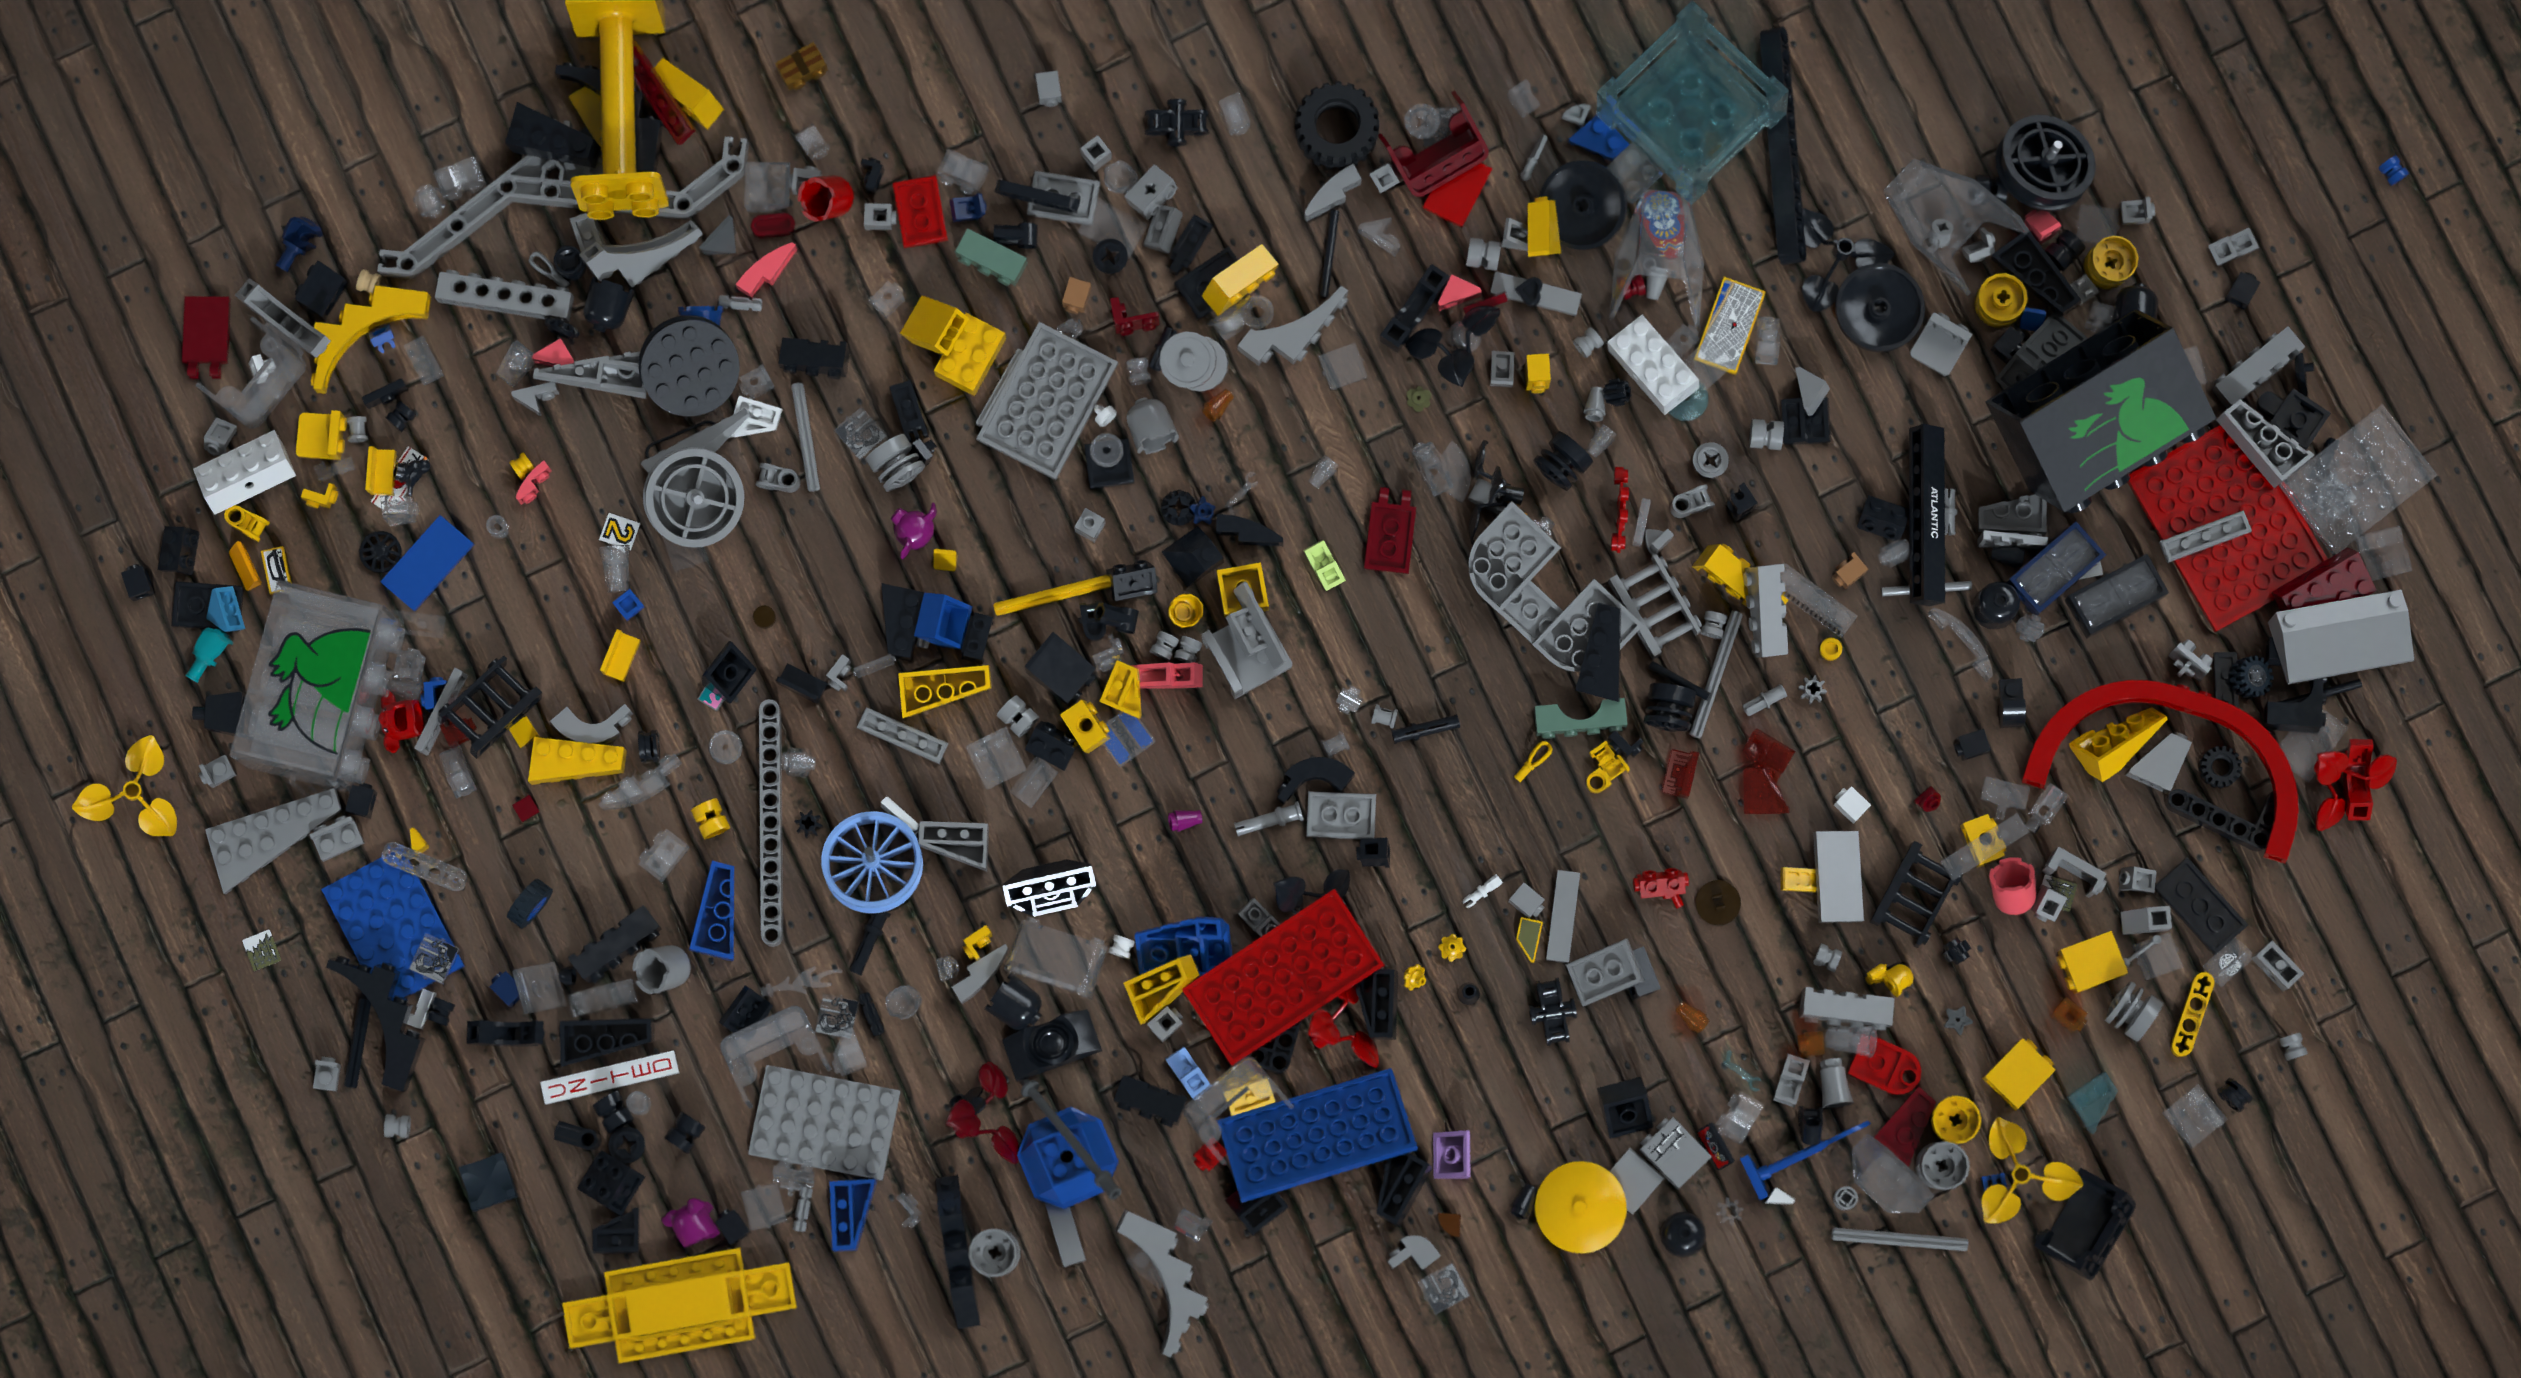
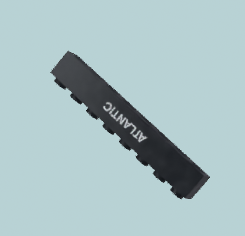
M1921 424L1909 428L1910 603L1931 607L1945 603L1946 595L1945 437L1943 427Z

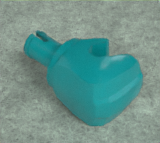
M205 628L194 644L192 654L195 655L196 659L185 676L198 683L207 666L212 665L215 667L217 662L214 659L223 652L228 644L233 645L234 642L230 639V636L220 629Z

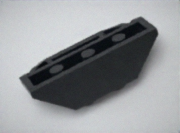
M1069 859L1022 869L1002 884L1007 906L1033 917L1078 907L1090 891L1096 887L1092 865Z

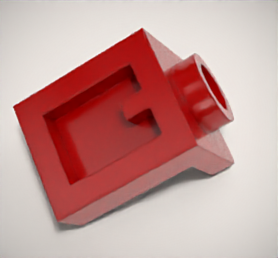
M1212 1136L1193 1154L1195 1158L1193 1163L1201 1171L1207 1169L1210 1172L1227 1155L1226 1149Z

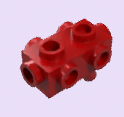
M1667 868L1664 872L1647 870L1633 878L1634 892H1637L1641 899L1662 896L1663 899L1671 898L1676 908L1684 905L1679 894H1686L1685 886H1689L1687 872L1682 873L1677 868Z

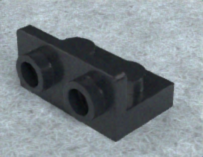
M1137 560L1131 565L1117 564L1113 568L1106 570L1111 580L1112 599L1114 601L1158 593L1155 567L1146 560Z

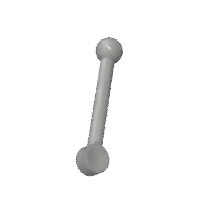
M2159 935L2153 936L2152 941L2129 958H2124L2126 967L2130 965L2132 960L2151 946L2159 944L2161 937Z

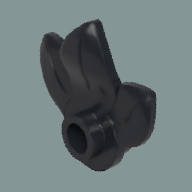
M975 1087L966 1095H955L949 1101L950 1111L958 1101L966 1100L973 1106L975 1115L980 1113L986 1107V1101L980 1097L984 1088Z

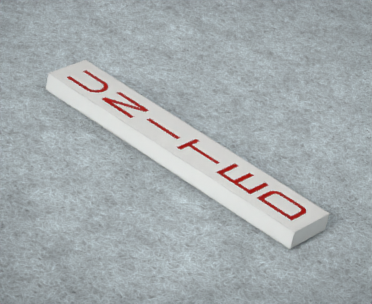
M673 1050L540 1083L544 1102L547 1105L678 1074L679 1068L675 1051Z

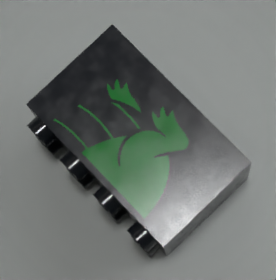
M2137 309L1985 401L2029 491L2064 513L2066 511L2068 513H2076L2084 510L2092 503L2090 496L2103 488L2112 490L2123 486L2130 479L2129 472L2142 464L2144 466H2153L2160 463L2167 457L2168 448L2179 441L2189 443L2199 439L2206 432L2204 426L2217 419L2174 328Z

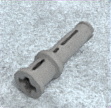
M1296 801L1294 805L1284 808L1279 806L1274 812L1235 822L1234 825L1238 829L1236 832L1239 837L1240 835L1277 824L1283 827L1288 822L1295 820L1303 821L1304 819L1299 802Z

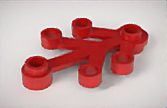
M1624 467L1614 468V485H1619V495L1617 498L1618 517L1616 533H1612L1611 551H1616L1619 554L1621 549H1625L1626 536H1622V531L1625 530V523L1628 522V509H1625L1626 501L1629 499V487H1623V483H1628V469H1624Z

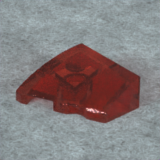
M1758 728L1752 732L1742 750L1746 757L1753 762L1754 769L1758 774H1761L1767 783L1766 787L1771 791L1796 752Z
M1770 767L1744 768V814L1790 813V807L1786 805L1781 795L1782 791L1773 779L1774 775Z

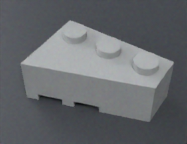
M920 821V847L987 872L988 823Z

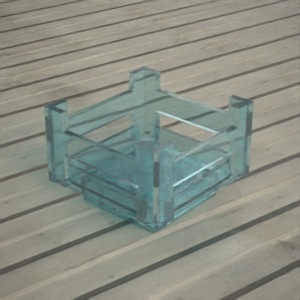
M1692 0L1676 15V22L1617 79L1612 77L1597 91V116L1610 129L1614 130L1616 127L1620 129L1676 182V191L1693 205L1708 190V181L1765 126L1772 129L1786 115L1789 90L1773 75L1768 78L1708 22V14ZM1707 38L1767 93L1766 97L1706 42ZM1675 39L1677 42L1617 99V94Z

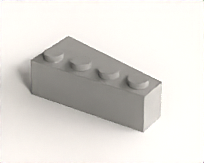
M2289 326L2278 335L2276 332L2265 340L2267 344L2262 348L2258 346L2248 354L2250 357L2246 361H2238L2231 367L2233 371L2229 375L2222 374L2214 381L2216 385L2213 387L2212 392L2227 409L2238 400L2244 399L2292 361L2305 348L2304 344Z
M2238 400L2216 419L2273 488L2277 487L2314 456L2312 452L2306 451L2299 446L2296 440L2290 439L2283 434L2277 426L2271 425L2264 420L2261 414L2242 400Z
M1784 564L1745 568L1746 573L1743 574V580L1748 588L1746 604L1751 613L1749 628L1753 631L1754 639L1751 642L1752 652L1756 655V658L1788 654L1787 625L1782 623V618H1785L1786 605L1781 600V596L1785 592V582H1782L1780 579V572H1784Z
M1805 987L1801 991L1799 1018L1804 1019L1805 1023L1818 1024V1020L1827 1021V1025L1841 1026L1842 1022L1850 1023L1852 1028H1863L1864 1025H1872L1873 1030L1885 1031L1886 1027L1892 1026L1894 998L1867 994L1860 997L1858 994L1851 992L1835 994L1833 990L1828 989L1813 992L1814 988Z

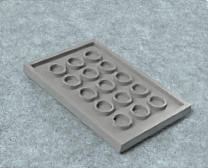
M1039 322L976 439L1057 480L1088 422L1094 406L1097 405L1112 377L1118 362Z
M766 1065L748 1155L883 1181L901 1091Z

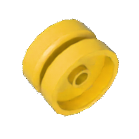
M2006 273L1995 274L1987 278L1978 290L1974 301L1975 311L1979 318L1987 325L1996 328L2007 327L2015 323L2024 311L2028 300L2027 290L2023 283L2015 276Z

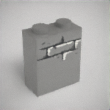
M1673 1117L1670 1121L1665 1118L1656 1127L1659 1131L1654 1136L1649 1134L1640 1142L1643 1147L1639 1151L1678 1190L1712 1156Z

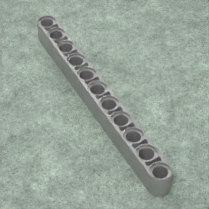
M768 699L763 701L759 707L761 938L768 946L775 947L783 941L781 708L776 701ZM768 706L776 707V712L772 716H766L764 713L765 709ZM769 728L776 729L775 737L771 739L766 738L765 731ZM770 750L775 751L777 754L776 758L773 761L765 760L766 752ZM768 773H775L777 778L773 783H766V775ZM769 795L777 797V801L773 806L765 804V799ZM768 818H776L777 824L774 828H767L765 826ZM769 840L777 841V847L773 851L766 850L765 846ZM774 862L777 864L776 872L767 873V864ZM770 885H776L778 888L774 896L766 895V889ZM774 907L778 910L777 916L772 919L767 918L766 911ZM770 930L778 932V937L774 941L766 939V935Z

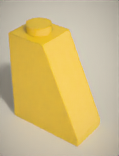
M1547 196L1534 198L1535 202L1528 203V257L1560 254L1561 246L1555 200H1548Z

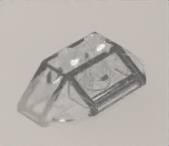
M1868 1133L1851 1150L1854 1182L1887 1213H1920L1935 1196L1909 1167Z

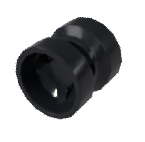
M399 401L395 405V410L389 412L385 418L399 431L403 432L408 421H412L417 415Z
M434 997L432 1010L428 1012L426 1019L448 1026L450 1021L449 1014L453 1012L455 1004Z

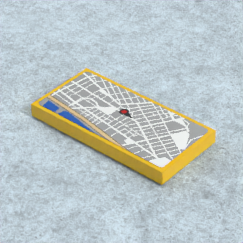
M1724 277L1694 360L1736 375L1766 291Z

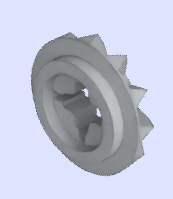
M1704 443L1696 449L1693 455L1695 470L1703 477L1715 478L1722 475L1729 463L1726 450L1717 443ZM1706 455L1710 458L1718 455L1714 461L1715 467L1711 464L1703 466L1707 460Z

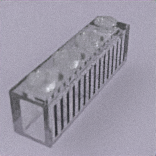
M1784 563V572H1780V579L1782 582H1785L1784 596L1842 638L1858 616L1795 569Z

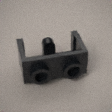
M975 612L974 616H970L961 650V659L980 664L984 663L983 655L991 625H994V618L992 616Z

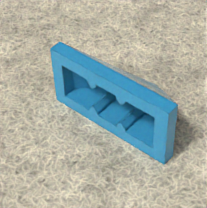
M233 586L214 588L212 590L206 619L224 632L245 629Z

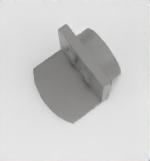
M1265 615V618H1266V620H1267L1269 626L1273 629V627L1271 626L1269 620L1267 619V617H1266V615ZM1230 625L1213 634L1210 630L1201 634L1206 649L1209 648L1223 671L1234 699L1292 668V661L1276 633L1275 638L1284 650L1287 659L1277 669L1273 668L1264 650L1246 657Z

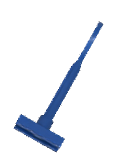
M1868 1120L1828 1140L1821 1141L1817 1145L1806 1147L1769 1166L1764 1165L1757 1168L1749 1155L1740 1158L1759 1199L1762 1200L1768 1197L1764 1180L1770 1178L1772 1174L1822 1151L1829 1144L1871 1125Z

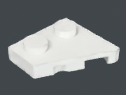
M742 396L738 397L734 414L745 408L750 413V416L729 438L777 430L783 409Z

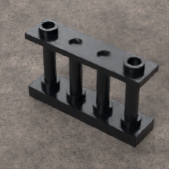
M502 656L499 660L497 658L488 665V670L451 704L446 703L438 712V722L441 725L449 719L471 740L470 753L476 759L542 699V691L535 686L532 690H526L504 669L507 665V658L505 656ZM498 674L520 696V701L515 706L513 704L510 705L488 684L495 675ZM481 689L504 711V716L499 720H494L471 697ZM464 704L488 726V731L483 735H477L455 713Z
M1914 841L1873 914L1870 923L1878 926L1881 922H1888L1917 938L1914 947L1918 948L1921 944L1926 945L1931 936V933L1928 931L1953 884L1957 886L1963 874L1960 873L1962 869L1960 865L1952 871L1922 855L1923 852L1920 851L1922 844ZM1913 863H1920L1949 879L1944 890L1942 891L1912 875V872L1909 870ZM1902 882L1905 884L1908 882L1936 897L1938 901L1933 911L1902 895V892L1899 890ZM1898 902L1927 918L1928 920L1922 931L1890 914L1891 911L1888 910L1890 904Z

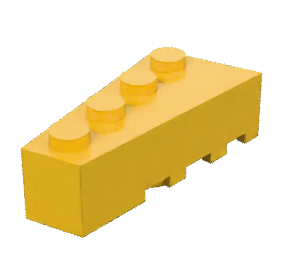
M1726 544L1708 545L1692 567L1697 571L1700 569L1705 570L1709 573L1707 577L1709 580L1719 585L1724 584L1726 592L1737 599L1743 598L1742 604L1747 607L1746 596L1748 595V588L1744 584L1743 574L1746 573L1745 568L1751 566L1750 563L1743 558L1738 559L1732 554L1734 551ZM1783 592L1781 600L1786 604L1788 599L1784 596L1785 592Z
M989 665L898 673L903 719L992 688Z

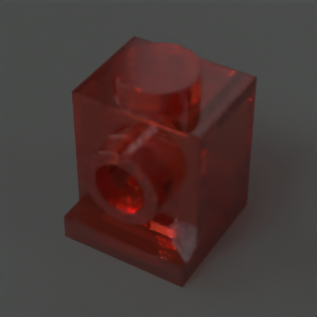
M472 717L462 719L473 731L477 730ZM451 721L447 727L444 724L439 725L448 745L452 749L470 740Z

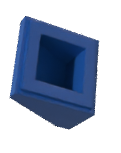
M2025 307L2020 316L2019 328L2036 331L2044 323L2046 311Z

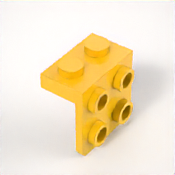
M331 410V414L301 413L299 415L296 455L302 458L341 460V453H344L345 449L343 431H346L347 418H345L343 413L336 410Z

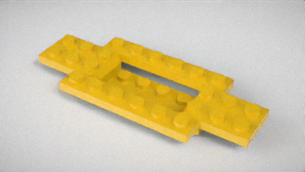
M741 1248L604 1272L607 1295L562 1303L569 1348L573 1349L615 1341L618 1363L753 1340L756 1338L752 1316L797 1308L790 1263L744 1270Z

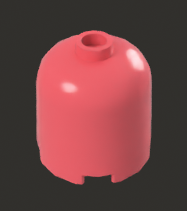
M2009 857L2000 860L1999 865L1994 867V869L1991 868L1989 880L1996 907L2001 912L2009 915H2020L2030 910L2036 900V879L2032 864L2028 865L2022 862L2021 858Z

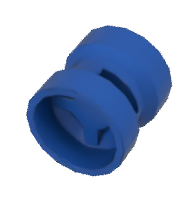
M2397 155L2378 167L2380 172L2388 177L2387 181L2391 186L2409 174L2408 170L2400 165V159Z

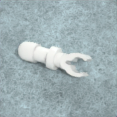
M1495 874L1483 886L1479 885L1476 887L1477 890L1471 895H1467L1462 903H1466L1471 899V902L1465 907H1472L1476 904V901L1482 897H1487L1488 892L1496 889L1503 882Z

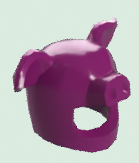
M931 503V509L927 514L920 511L908 512L898 508L891 516V520L895 524L894 535L897 541L904 546L900 553L901 559H904L911 549L923 548L933 537L935 527L933 519L937 514L935 503Z
M690 1198L687 1201V1205L678 1210L669 1211L661 1220L665 1226L673 1228L684 1247L714 1238L720 1234L718 1227L709 1215L714 1209L709 1202H703L696 1198Z

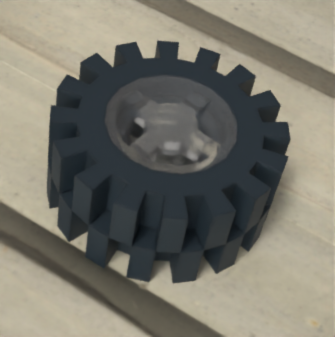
M2250 656L2237 660L2236 664L2232 665L2231 668L2234 670L2230 671V675H2233V678H2230V683L2234 682L2235 685L2232 688L2233 690L2238 689L2236 692L2238 695H2242L2243 698H2253L2269 692L2270 689L2268 687L2273 685V683L2269 682L2273 680V675L2270 676L2269 672L2273 671L2272 668H2267L2269 663L2263 662L2264 658Z

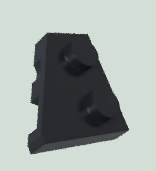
M639 1207L631 1209V1212L621 1217L618 1216L610 1220L609 1223L602 1224L593 1229V1254L639 1253Z

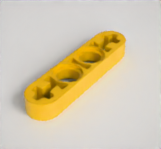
M2207 972L2197 974L2192 980L2170 1046L2171 1052L2177 1057H2185L2193 1049L2214 987V978ZM2203 977L2209 983V986H2205L2202 990L2206 997L2193 993L2194 990L2199 991L2201 984L2198 983V980L2203 979ZM2192 998H2198L2202 1001L2200 1010H2193L2190 1007ZM2185 1019H2191L2194 1022L2195 1028L2193 1031L2187 1032L2184 1030L2183 1022ZM2179 1032L2185 1036L2192 1037L2191 1040L2186 1038L2184 1046L2187 1047V1050H2183L2181 1053L2178 1052L2179 1048L2176 1046V1043H2181L2183 1036H2179Z

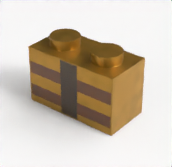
M814 42L775 62L776 68L789 91L801 89L806 85L805 82L811 79L817 80L828 71L827 64Z

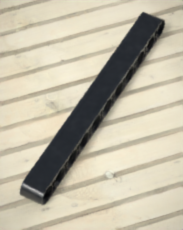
M1784 26L1762 30L1760 32V46L1777 252L1780 263L1782 265L1805 262L1806 243L1789 40L1787 30Z

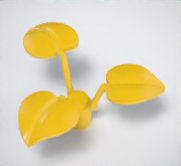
M152 735L138 740L128 750L125 757L126 767L129 771L138 773L133 781H129L123 786V792L110 798L111 793L106 786L91 784L81 791L77 800L72 805V809L81 817L92 821H103L110 818L114 813V806L111 802L125 796L131 801L138 799L146 808L140 812L138 817L139 826L146 834L151 836H173L177 829L176 813L168 801L156 798L149 806L141 797L142 788L138 781L142 773L146 776H153L160 772L164 765L163 752Z
M2001 1117L1994 1121L1990 1129L1989 1147L1993 1155L1998 1159H2006L2011 1156L2016 1166L2012 1172L2014 1182L2009 1190L2000 1184L1992 1185L1985 1190L1982 1196V1209L1986 1223H2002L2010 1220L2018 1213L2021 1200L2012 1192L2018 1184H2026L2030 1178L2044 1181L2042 1184L2044 1194L2055 1201L2065 1200L2083 1187V1181L2079 1174L2064 1163L2052 1162L2047 1164L2044 1168V1176L2031 1174L2028 1167L2019 1165L2014 1153H2020L2024 1150L2027 1142L2026 1134L2020 1126Z

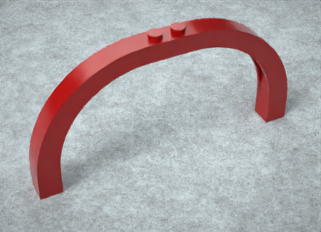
M2126 680L2112 682L2084 692L2062 707L2044 727L2034 744L2022 783L2044 789L2052 761L2060 744L2068 733L2088 716L2118 704L2150 703L2221 724L2239 735L2257 753L2269 775L2274 795V819L2263 855L2264 858L2286 863L2298 821V793L2295 778L2285 753L2269 731L2255 718L2234 705L2211 697L2212 694L2205 691H2199L2198 693L2190 691L2188 686L2182 684L2174 686L2157 681Z

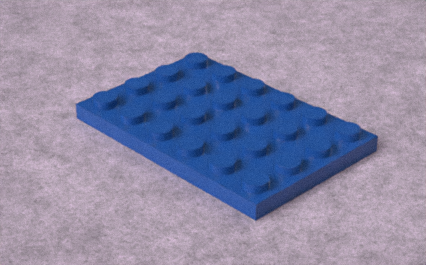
M403 847L386 854L321 889L359 963L370 966L371 971H373L375 965H382L383 962L396 966L395 970L401 972L392 998L395 996L407 998L437 982L410 969L413 961L416 962V958L421 953L429 956L424 957V965L430 967V965H433V962L436 963V960L432 961V958L434 960L437 956L419 948L421 946L439 955L438 948H433L432 946L434 945L424 941V938L431 941H442L440 945L444 947L447 946L443 945V942L453 947L455 945ZM446 951V953L444 954V957L447 958V959H449V957L447 956V951ZM458 951L446 976L465 967ZM435 967V968H434V970H440V969H441V967Z

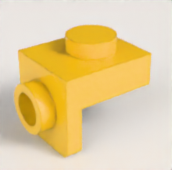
M329 483L325 495L303 489L301 498L306 501L305 505L318 509L319 506L330 509L331 505L337 501L338 491H336L337 487L334 484Z

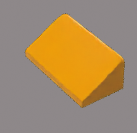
M237 541L229 550V555L245 589L249 591L262 585V582L245 545Z

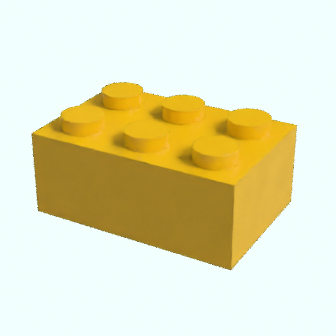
M965 312V315L970 319L949 355L941 356L934 369L936 377L975 396L1003 346L1006 335L1005 332Z

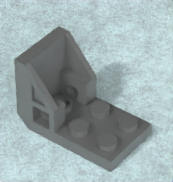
M2054 311L2016 352L1995 380L2004 388H2008L2088 338L2058 312Z

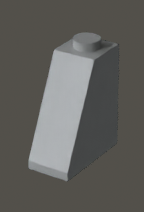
M2181 733L2169 734L2129 769L2125 776L2168 794L2174 785L2192 742L2188 741V737Z

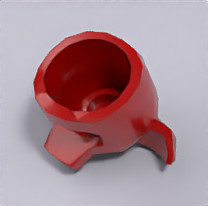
M383 691L381 698L382 710L379 715L382 731L386 734L383 744L387 751L396 753L400 748V740L421 735L424 729L423 711L419 701L416 699L396 702L392 692Z

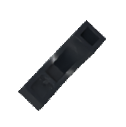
M1313 757L1302 760L1286 771L1285 777L1290 782L1287 783L1285 781L1277 790L1279 793L1277 800L1285 805L1303 783L1310 780L1325 781L1341 793L1355 777V772L1345 764L1331 758Z
M467 1021L466 1044L510 1047L538 1046V1044H543L545 1034L543 1028L544 1021Z

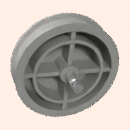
M685 447L666 454L652 467L644 483L643 505L648 520L663 537L685 547H704L720 541L734 529L743 511L744 489L737 471L725 458L704 448Z

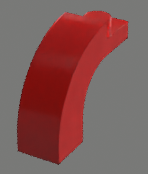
M2349 739L2348 750H2345V754L2349 759L2346 769L2362 775H2368L2374 746L2372 739ZM2343 773V795L2346 801L2347 820H2370L2373 800L2370 788L2368 787V780Z

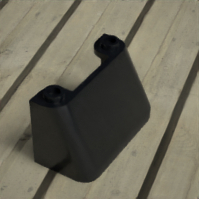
M2080 1168L2078 1174L2083 1181V1187L2070 1197L2052 1229H2045L2037 1234L2034 1246L2070 1270L2091 1281L2099 1272L2130 1220L2136 1203L2126 1191Z

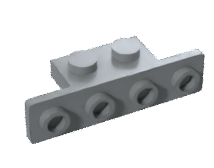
M1243 582L1234 589V593L1243 609L1229 614L1226 619L1246 657L1264 650L1273 668L1277 669L1287 661L1285 652L1275 638V633L1269 626L1264 611L1259 607L1253 590L1248 586L1247 582Z

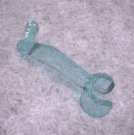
M1727 1050L1726 1061H1723V1064L1748 1081L1751 1091H1759L1760 1089L1752 1086V1081L1762 1080L1758 1077L1753 1078L1739 1065L1730 1062L1732 1051Z

